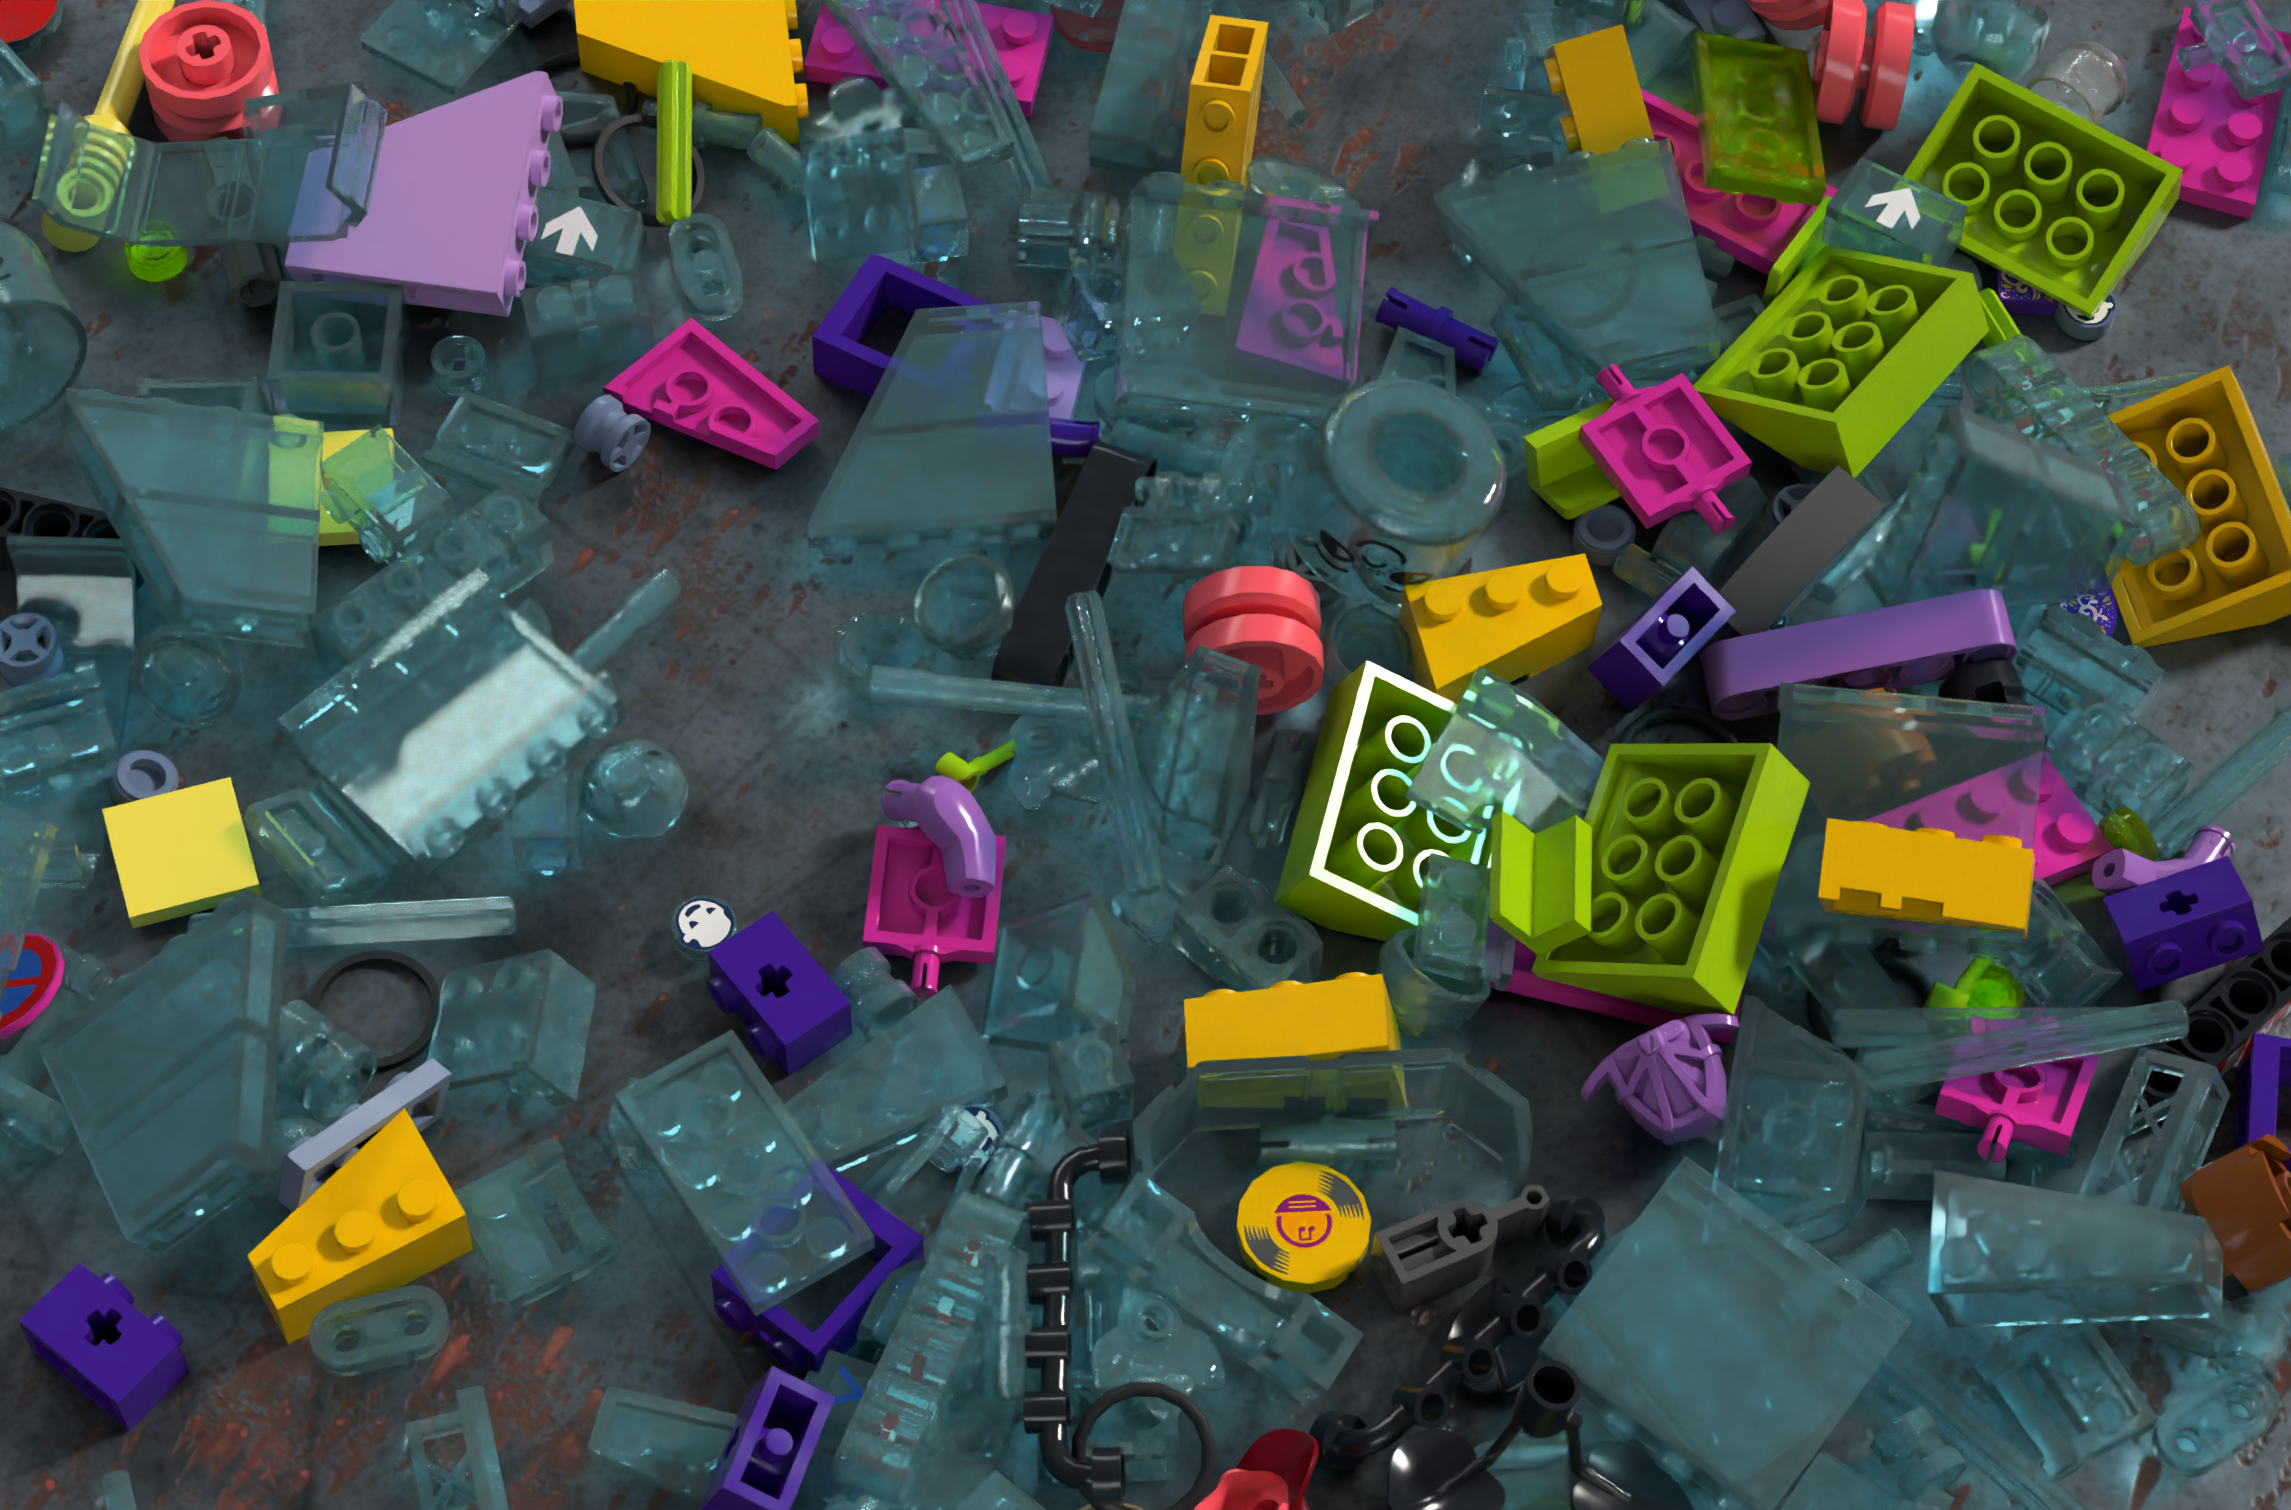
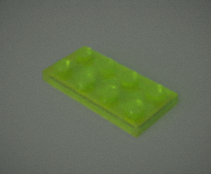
M1695 31L1689 51L1705 187L1716 188L1728 194L1745 193L1773 198L1785 204L1802 203L1819 206L1823 200L1827 185L1807 51Z

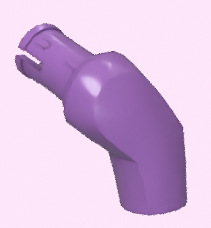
M940 775L931 776L922 784L911 783L901 779L893 780L885 787V790L891 793H899L901 796L897 798L882 795L881 806L884 814L894 821L917 822L925 835L941 850L947 891L966 897L981 898L995 889L996 836L975 798L963 785L956 780Z
M2205 825L2196 831L2188 850L2181 859L2154 862L2123 848L2115 849L2104 854L2094 862L2092 870L2093 884L2095 888L2110 896L2225 856L2230 857L2235 850V842L2228 841L2226 843L2231 835L2222 828L2214 825Z

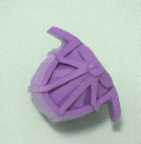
M1727 1014L1691 1015L1682 1019L1671 1020L1622 1044L1615 1052L1603 1059L1585 1082L1580 1095L1588 1104L1605 1084L1610 1083L1615 1090L1614 1096L1618 1105L1624 1106L1635 1122L1656 1140L1663 1141V1144L1674 1148L1676 1143L1687 1142L1702 1136L1713 1129L1718 1122H1725L1727 1117L1725 1110L1728 1106L1727 1080L1721 1062L1723 1052L1718 1044H1714L1711 1033L1714 1030L1740 1029L1737 1016Z

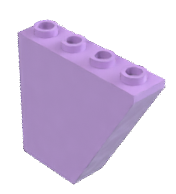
M530 72L311 154L284 264L297 287L309 291L509 317L513 297H520L525 286L526 265L522 261L526 241L532 242L537 233L539 215L538 208L534 204L538 186L545 187L550 175L551 156L547 150L550 133L559 130L563 116L562 97L556 95L547 72Z

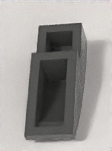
M1838 465L1774 529L1718 591L1736 610L1722 627L1733 637L1773 630L1827 577L1832 567L1871 530L1885 504Z

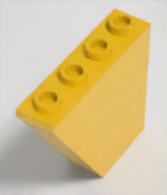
M574 0L582 72L624 86V82L632 83L637 87V91L657 98V71L666 60L687 62L692 69L693 111L787 144L799 143L798 119L809 118L806 83L795 84L794 74L804 73L800 38L789 39L788 30L798 29L796 0Z
M1210 15L1190 83L1166 310L1225 318L1256 134L1269 22Z

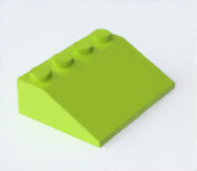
M1975 63L1893 191L1910 188L1921 217L1915 226L2091 319L2148 247L2178 200L2183 170ZM1904 210L1900 218L1909 222Z
M1826 245L1700 377L1693 387L1714 413L1801 467L1829 474L1839 465L1855 479L1989 332L1974 275L1969 272Z
M1366 660L1331 691L1274 903L1330 930L1467 959L1475 958L1479 954L1489 913L1492 817L1502 811H1506L1511 816L1513 814L1530 740Z
M1771 743L1610 744L1584 822L1592 827L1591 933L1540 956L1537 955L1531 971L1539 978L1677 1013L1727 1014L1734 1016L1810 782Z

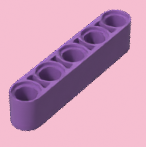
M1977 589L1725 639L1706 647L1701 652L1699 660L1712 714L1720 720L1734 721L1848 699L1874 688L1883 687L1885 691H1889L1892 688L1899 689L1944 680L1960 668L1978 660L1990 657H2004L2012 661L2016 657L2018 650L2002 593L1994 589Z

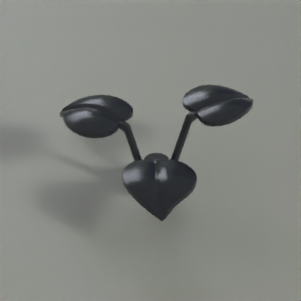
M1500 1277L1489 1281L1465 1303L1453 1322L1447 1341L1454 1337L1468 1338L1488 1319V1309L1492 1300L1502 1293L1512 1294ZM1545 1326L1532 1339L1510 1336L1495 1350L1498 1356L1497 1370L1489 1381L1477 1384L1463 1380L1460 1383V1386L1470 1393L1489 1395L1501 1391L1505 1401H1514L1512 1405L1513 1416L1509 1424L1484 1455L1477 1459L1474 1449L1469 1442L1456 1433L1447 1430L1427 1429L1409 1436L1401 1443L1395 1451L1388 1470L1386 1507L1389 1510H1502L1506 1501V1492L1502 1484L1486 1469L1497 1461L1518 1433L1523 1432L1532 1438L1541 1439L1553 1437L1564 1430L1567 1436L1570 1470L1575 1476L1582 1479L1575 1486L1571 1494L1570 1503L1572 1510H1694L1688 1497L1670 1474L1651 1456L1631 1444L1620 1441H1601L1591 1449L1586 1464L1584 1463L1579 1433L1583 1418L1581 1415L1573 1412L1581 1397V1381L1571 1367L1559 1361L1556 1343Z

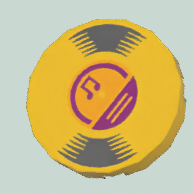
M1297 1161L1272 1167L1252 1181L1239 1202L1235 1236L1242 1259L1252 1271L1255 1268L1259 1274L1266 1277L1267 1283L1282 1291L1310 1294L1336 1287L1347 1279L1348 1274L1355 1270L1358 1263L1360 1265L1368 1249L1371 1216L1364 1195L1347 1176L1324 1164Z

